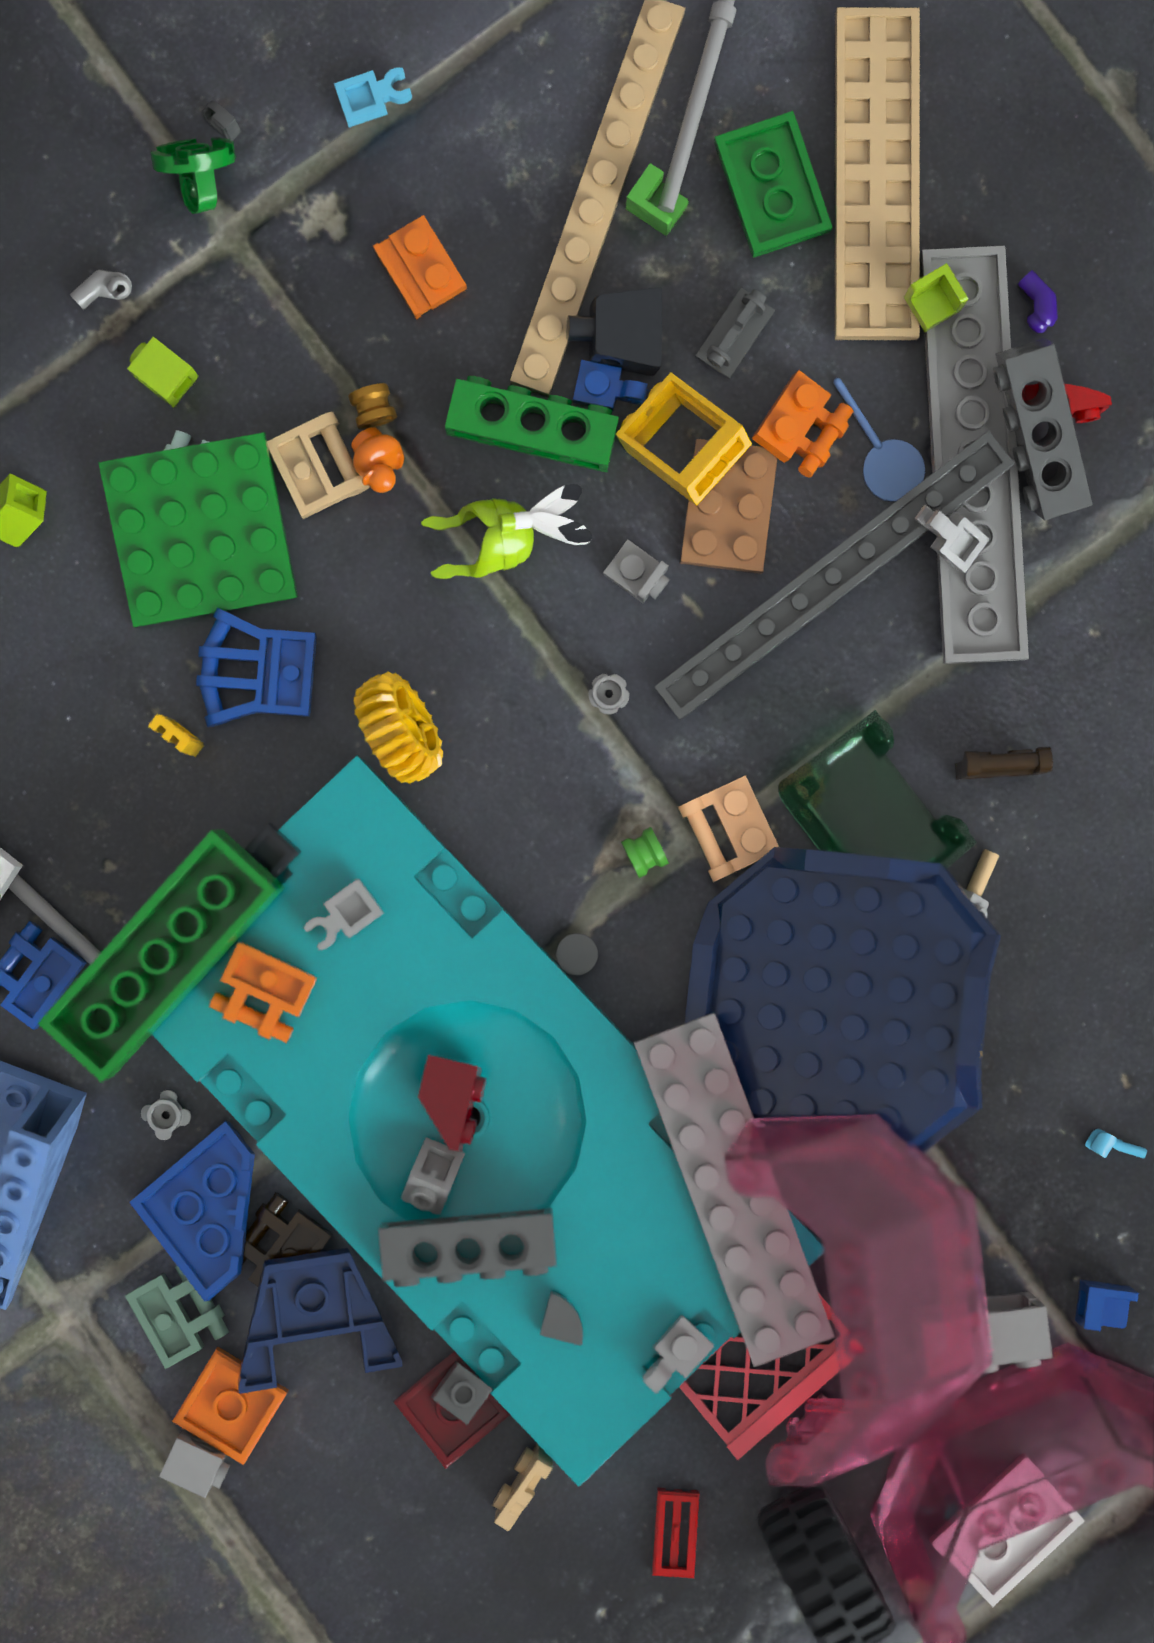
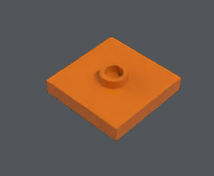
M217 1347L172 1422L244 1465L289 1389L277 1383V1388L239 1394L238 1377L242 1361L222 1348Z

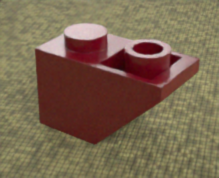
M428 1055L418 1098L448 1148L462 1152L464 1144L471 1145L477 1123V1120L470 1118L474 1102L481 1103L487 1078L480 1076L482 1068Z

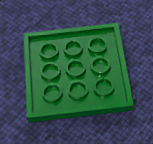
M265 432L98 462L133 628L215 613L217 608L227 611L298 597Z

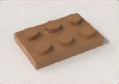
M696 438L694 457L709 440ZM751 445L697 506L688 500L680 564L763 573L777 457L763 447Z

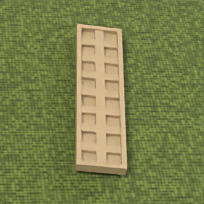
M837 7L835 12V340H918L919 322L905 301L904 295L909 286L919 280L920 8Z

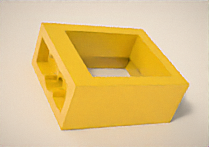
M671 372L662 382L657 383L651 389L648 398L635 413L629 414L623 420L620 429L616 433L617 438L628 454L696 506L752 445L743 425ZM682 404L716 429L717 432L679 474L646 449L644 445Z

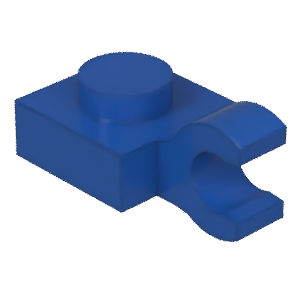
M581 360L573 403L584 406L590 404L600 405L611 409L613 412L616 400L642 405L647 397V383L621 380L622 368Z

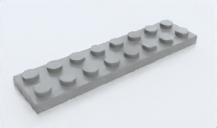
M713 1012L635 1041L636 1050L753 1366H759L834 1338V1333L715 1013Z

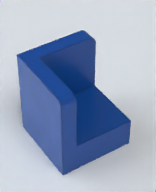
M1080 1280L1075 1321L1082 1328L1101 1331V1326L1123 1329L1127 1326L1130 1301L1137 1302L1139 1293L1130 1286Z

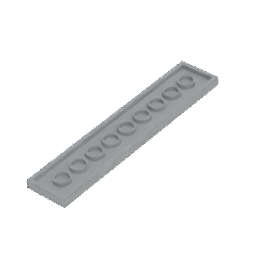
M1005 246L922 250L920 253L921 278L947 263L968 297V301L959 313L929 331L924 332L932 474L987 431L991 432L1015 463L1013 448L1017 447L1015 431L1009 432L1003 415V408L1008 407L1005 391L999 392L993 375V367L998 366L995 354L1011 349ZM1015 463L1012 468L948 516L949 520L954 513L965 516L989 538V541L966 573L955 569L937 553L943 664L1029 659L1018 468Z

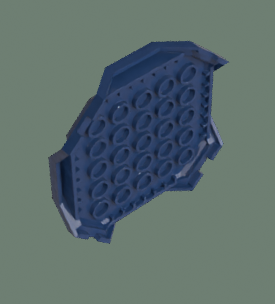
M774 847L708 902L693 943L685 1023L713 1012L715 1013L764 1146L856 1161L908 1165L936 1145L939 1140L953 1129L959 1127L982 1109L980 1065L990 976L1001 935L984 914L975 907L963 892V888L943 864L839 852Z

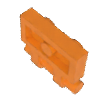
M798 370L792 375L751 439L783 463L787 462L794 452L804 459L798 467V471L802 475L811 478L817 468L823 467L829 459V449L835 440L842 438L849 427L847 421L853 414V409L845 403H840L834 413L827 411L824 406L831 394ZM813 423L822 430L815 442L805 437Z
M239 941L220 980L235 987L232 997L229 998L216 992L209 1007L222 1013L223 1019L235 1024L236 1021H240L259 1030L258 1035L268 1040L274 1037L284 1043H288L294 1028L280 1022L283 1011L297 1017L301 1015L318 977ZM249 994L271 1004L266 1015L245 1005Z

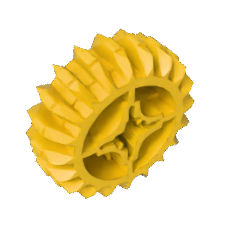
M388 671L382 675L378 674L370 678L361 687L356 689L354 705L356 707L355 715L360 722L358 727L363 731L364 741L368 742L372 749V754H375L379 759L380 766L387 768L390 776L396 777L401 783L407 782L410 784L416 780L421 781L437 770L438 767L442 766L443 750L441 749L442 741L437 734L438 728L434 725L432 715L429 714L425 707V702L421 701L416 690L411 689L408 681L402 679L400 675L392 674Z

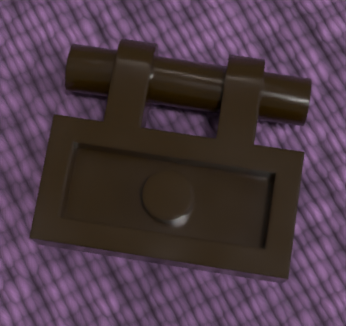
M275 1192L267 1204H261L255 1213L256 1220L246 1232L243 1264L249 1259L257 1265L248 1278L257 1287L259 1286L265 1260L320 1252L333 1235V1233L300 1209L290 1222L285 1220L280 1214L289 1201L277 1192ZM271 1228L280 1236L270 1250L265 1252L258 1244Z

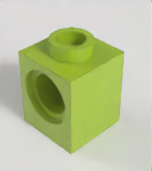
M152 337L148 343H141L133 351L129 359L131 364L127 368L139 382L172 408L177 405L199 377L188 363L155 337Z

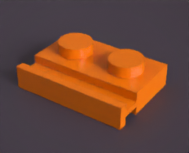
M424 215L392 233L383 242L373 245L375 253L416 320L422 317L421 315L425 312L437 308L467 289L466 283Z

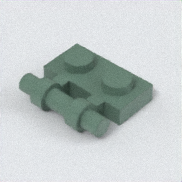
M177 1265L175 1269L182 1280L177 1285L172 1287L166 1274L162 1273L125 1295L165 1369L205 1346L198 1334V1331L205 1327H208L215 1340L229 1333L222 1319L225 1314L220 1305H215L212 1299L204 1301ZM187 1294H190L200 1312V1315L191 1320L179 1300Z

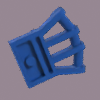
M217 608L213 615L216 621L204 645L199 646L198 657L202 658L201 675H197L196 686L200 687L208 714L204 717L207 727L225 724L231 720L254 713L310 717L317 634L261 629ZM230 627L260 640L259 650L222 648L221 646ZM219 660L258 662L257 679L217 676ZM217 688L256 691L255 701L224 710Z

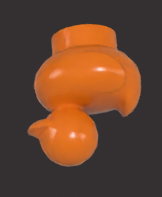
M367 428L357 434L352 441L351 447L355 452L353 465L356 472L363 477L362 483L364 485L370 486L375 492L385 493L390 491L395 485L396 475L393 469L398 470L404 464L403 449L400 442L394 437L383 435L378 428Z

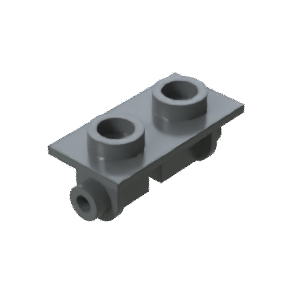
M740 288L695 357L730 379L774 314L775 309L764 303L767 298L761 292L753 289L749 293L745 289Z

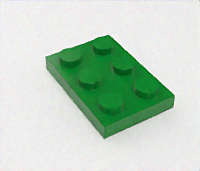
M794 111L715 136L714 144L753 258L832 231L833 227Z

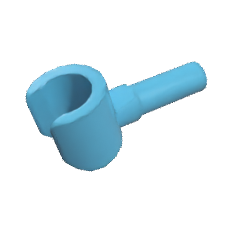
M1095 1129L1085 1143L1087 1148L1104 1158L1107 1157L1112 1147L1119 1152L1140 1158H1145L1147 1154L1146 1148L1123 1142L1101 1129Z

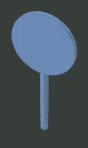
M836 378L833 381L835 387L846 404L853 409V415L874 446L864 461V481L868 489L878 498L896 502L924 480L925 464L923 458L914 446L905 441L886 440L881 442L841 379Z

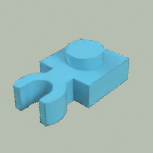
M403 68L391 69L386 73L384 79L380 81L376 80L372 70L334 83L348 127L388 115L384 104L391 101L395 104H405L412 99L410 88L402 91H396L392 88L395 82L405 79Z

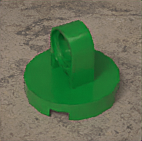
M211 138L212 146L206 143H197L196 139H186L159 145L156 147L157 151L151 150L152 166L155 171L178 173L183 201L192 214L216 208L217 190L213 169L228 166L235 162L234 142L230 139Z

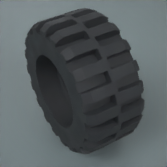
M809 1482L760 1510L757 1520L763 1533L762 1535L792 1598L817 1643H876L891 1635L896 1626L891 1611L851 1532L821 1482Z

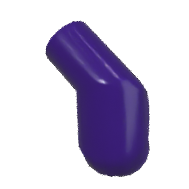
M1031 270L1017 285L1034 302V312L1027 318L1028 325L1036 333H1043L1048 326L1053 327L1057 320V297L1052 289Z

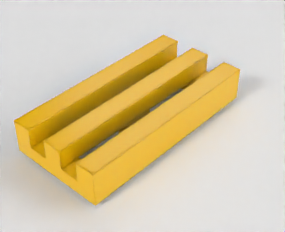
M157 714L148 725L153 731L163 734L161 737L167 742L176 744L175 748L182 753L196 757L204 747V742L176 720L162 714Z

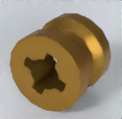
M379 383L365 386L348 395L350 404L357 409L358 416L355 420L358 429L382 426L397 418L395 408L389 405L387 399L390 395L387 384Z

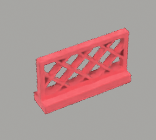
M820 1293L819 1296L828 1319L834 1323L841 1334L830 1344L818 1343L807 1347L805 1366L798 1372L781 1371L780 1358L775 1359V1370L750 1368L751 1357L747 1347L745 1367L721 1365L722 1347L727 1342H745L743 1337L736 1336L733 1339L731 1336L715 1352L716 1365L702 1364L698 1368L715 1370L714 1395L696 1393L686 1380L679 1386L727 1444V1448L737 1460L865 1349V1345L850 1330ZM811 1348L823 1349L810 1360ZM720 1371L745 1373L743 1397L719 1395ZM750 1373L774 1375L773 1394L767 1399L748 1398ZM779 1376L791 1377L778 1388ZM703 1400H713V1411L708 1408ZM718 1401L743 1403L742 1421L730 1431L717 1418ZM748 1404L759 1405L747 1415Z

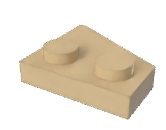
M538 1443L533 1450L526 1447L514 1470L519 1472L511 1486L504 1483L493 1501L492 1506L497 1508L494 1523L507 1531L511 1529L521 1512L533 1498L534 1489L541 1477L546 1479L552 1470L553 1459Z

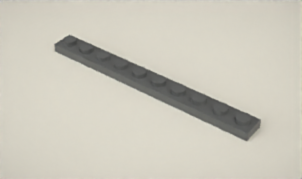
M987 431L654 686L681 721L927 533L929 530L915 520V517L924 505H927L934 512L939 510L948 517L1012 468L1015 463L991 432Z

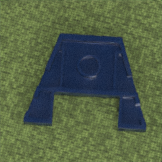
M348 1248L264 1261L238 1377L239 1394L277 1388L273 1345L360 1331L365 1373L403 1367L400 1354Z

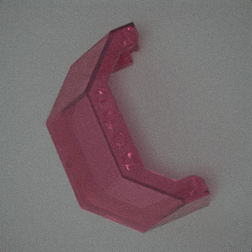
M878 1115L750 1119L725 1154L728 1181L736 1192L748 1197L774 1196L820 1235L824 1243L843 1399L808 1398L804 1405L805 1418L801 1421H798V1418H789L786 1424L788 1436L786 1441L774 1445L766 1459L769 1486L812 1487L916 1443L993 1362L975 1197L962 1185L958 1187L938 1170L939 1166L913 1144L909 1146L890 1130L891 1126Z
M1067 1342L1053 1348V1358L1041 1359V1365L1018 1368L1014 1364L914 1406L908 1420V1428L901 1445L897 1447L886 1474L887 1479L878 1500L874 1503L870 1517L923 1643H966V1631L957 1611V1605L981 1550L1139 1484L1154 1490L1153 1378Z

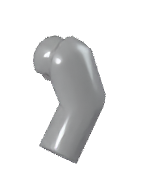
M97 270L70 293V296L84 310L98 297L117 300L125 299L131 293L132 284L129 277L123 273Z

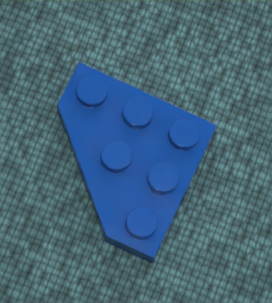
M228 1121L222 1123L129 1202L204 1301H210L242 1272L255 1153Z

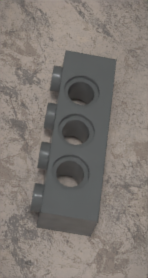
M1043 338L996 353L998 366L993 367L994 380L999 392L1005 391L1008 407L1003 408V415L1009 432L1015 431L1018 446L1013 448V456L1018 470L1025 472L1028 486L1023 487L1022 490L1028 510H1034L1045 521L1092 506L1093 503L1055 344ZM1031 381H1037L1039 384L1037 395L1031 400L1023 401L1022 390L1024 386ZM1047 421L1049 428L1046 436L1034 441L1032 439L1033 428L1038 423ZM1057 461L1058 470L1055 476L1048 480H1042V470L1045 465Z
M552 1208L384 1222L379 1227L383 1281L394 1280L395 1287L420 1284L419 1278L437 1277L438 1283H453L463 1280L462 1274L480 1273V1279H498L506 1276L505 1271L522 1269L523 1275L526 1276L542 1275L549 1272L548 1267H554L557 1263ZM506 1235H516L523 1241L524 1248L516 1255H508L502 1251L499 1244L500 1240ZM465 1238L474 1239L480 1245L481 1253L472 1259L464 1258L457 1250L458 1242ZM421 1242L431 1243L435 1246L438 1257L432 1262H422L416 1257L414 1247Z

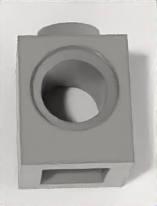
M183 1429L176 1438L159 1477L205 1498L212 1486L220 1489L230 1464L223 1462L226 1454Z

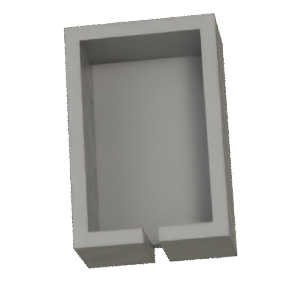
M1029 1291L906 1307L912 1357L924 1374H931V1378L944 1379L957 1375L956 1370L973 1368L974 1373H991L999 1370L998 1365L1015 1363V1366L1018 1368H1031L1041 1365V1359L1053 1358L1046 1306Z

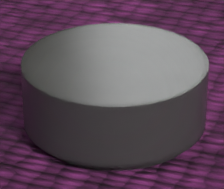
M573 933L561 940L557 947L556 957L558 964L565 972L572 975H582L589 972L595 966L598 959V950L590 937L581 933Z

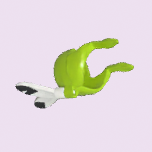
M577 484L564 485L542 499L530 511H526L522 505L516 502L492 498L491 500H480L466 504L457 515L449 518L431 516L424 519L421 524L434 530L459 527L475 517H478L489 527L484 535L476 564H445L431 571V576L438 579H450L454 576L481 578L502 569L505 571L515 568L530 557L534 543L533 528L568 544L583 545L589 543L592 540V535L584 525L560 516L577 503L582 493V488Z

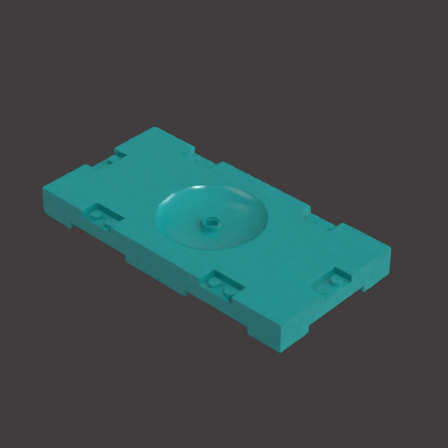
M356 756L279 829L301 851L292 863L277 877V880L285 888L152 1035L196 1082L200 1081L258 1142L256 1144L257 1147L382 1279L379 1227L384 1222L552 1208L557 1263L554 1267H548L549 1272L546 1274L526 1276L523 1275V1270L519 1269L505 1271L506 1276L498 1279H480V1273L462 1274L463 1280L453 1283H438L437 1277L419 1278L420 1284L407 1287H395L394 1280L385 1282L431 1331L434 1329L481 1380L493 1389L490 1394L579 1487L672 1398L671 1394L731 1336L734 1339L741 1330L635 1045L428 829L361 757ZM360 878L382 908L384 914L349 939L341 929L337 932V938L330 947L319 950L317 945L326 939V929L318 925L311 931L306 932L304 929L305 924L313 918H326L330 915L324 903ZM239 941L318 977L301 1015L297 1017L286 1011H283L280 1022L294 1028L288 1043H284L274 1037H271L270 1040L258 1035L259 1030L240 1021H236L235 1024L223 1019L222 1013L209 1007L216 992L229 998L232 997L235 987L220 980ZM250 994L245 1002L246 1006L265 1015L271 1005ZM428 1055L482 1068L480 1076L487 1078L481 1103L474 1102L473 1104L480 1112L481 1120L476 1124L471 1145L464 1144L462 1152L465 1155L441 1214L420 1210L413 1204L401 1199L425 1138L427 1137L447 1146L418 1098ZM786 1205L807 1264L810 1266L826 1249L816 1235ZM506 1235L499 1242L502 1251L508 1255H516L524 1248L523 1241L516 1235ZM465 1238L457 1244V1250L464 1258L472 1259L481 1253L480 1245L474 1239ZM421 1242L414 1247L416 1257L422 1262H432L438 1257L437 1250L431 1243ZM551 1291L564 1296L576 1309L583 1326L582 1346L540 1335ZM682 1314L714 1344V1347L686 1378L675 1370L667 1383L655 1393L643 1382L642 1376L661 1356L653 1348V1345Z

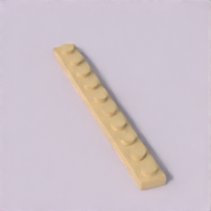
M644 0L513 370L510 384L526 388L546 397L551 394L569 343L566 339L568 315L578 316L680 29L685 14V7L665 0Z

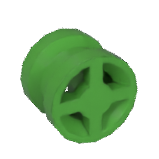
M651 827L643 830L641 837L635 840L627 838L621 841L638 878L647 875L648 869L654 866L663 867L669 864Z

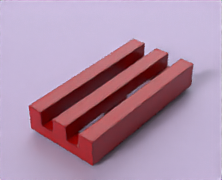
M657 1488L652 1576L694 1578L699 1490L685 1492L682 1489L670 1491L666 1490V1488ZM666 1501H673L669 1566H662ZM682 1502H690L686 1567H678Z

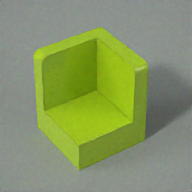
M947 263L912 283L904 295L905 301L924 332L929 331L959 313L968 301L966 293Z
M11 473L0 484V540L14 547H20L44 521L47 491Z

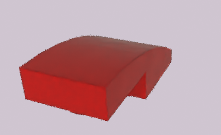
M1039 384L1024 386L1022 390L1023 401L1031 400L1037 395ZM1064 384L1072 418H1075L1076 423L1098 420L1101 418L1100 413H1103L1112 405L1111 396L1082 386Z

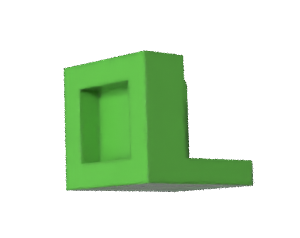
M650 163L628 194L626 210L667 237L688 206V199L679 194L673 213L658 209L665 184L663 183L664 172Z

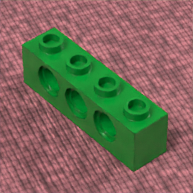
M467 376L466 381L456 378L445 423L447 435L607 473L619 423V417L612 415L611 409L594 404L588 405V409L571 406L572 401L570 399L557 395H548L547 400L531 396L532 391L514 385H509L507 390L491 387V381L477 376ZM489 404H498L505 410L502 418L493 422L485 420L481 413ZM530 413H537L544 418L545 423L541 429L529 431L521 424L523 418ZM569 423H578L584 427L585 434L581 439L571 441L563 436L562 429Z

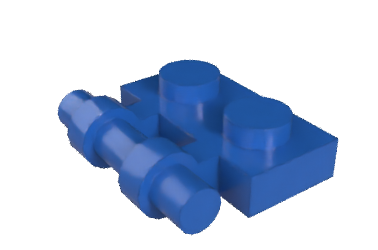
M29 920L21 933L16 931L9 940L11 946L0 959V987L3 986L10 991L0 1006L31 1029L36 1030L40 1026L38 1022L62 997L87 962L55 938H50L42 949L39 948L34 941L43 929ZM23 956H26L32 963L21 978L18 979L12 971Z

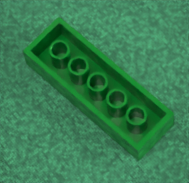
M223 829L211 830L44 1015L38 1024L100 1082L113 1077L279 895L285 886Z

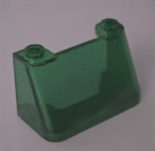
M876 710L801 765L778 785L779 796L784 805L819 851L938 863L948 868L977 844L970 834L967 825L961 819L950 815H943L935 819L886 756V753L894 746L893 730Z

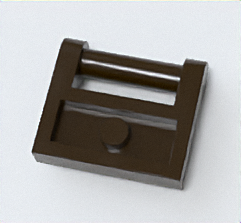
M1036 747L1035 752H1033V749L1007 751L1008 753L1004 754L967 751L964 752L963 761L955 763L956 780L1048 773L1053 768L1052 750L1050 747Z

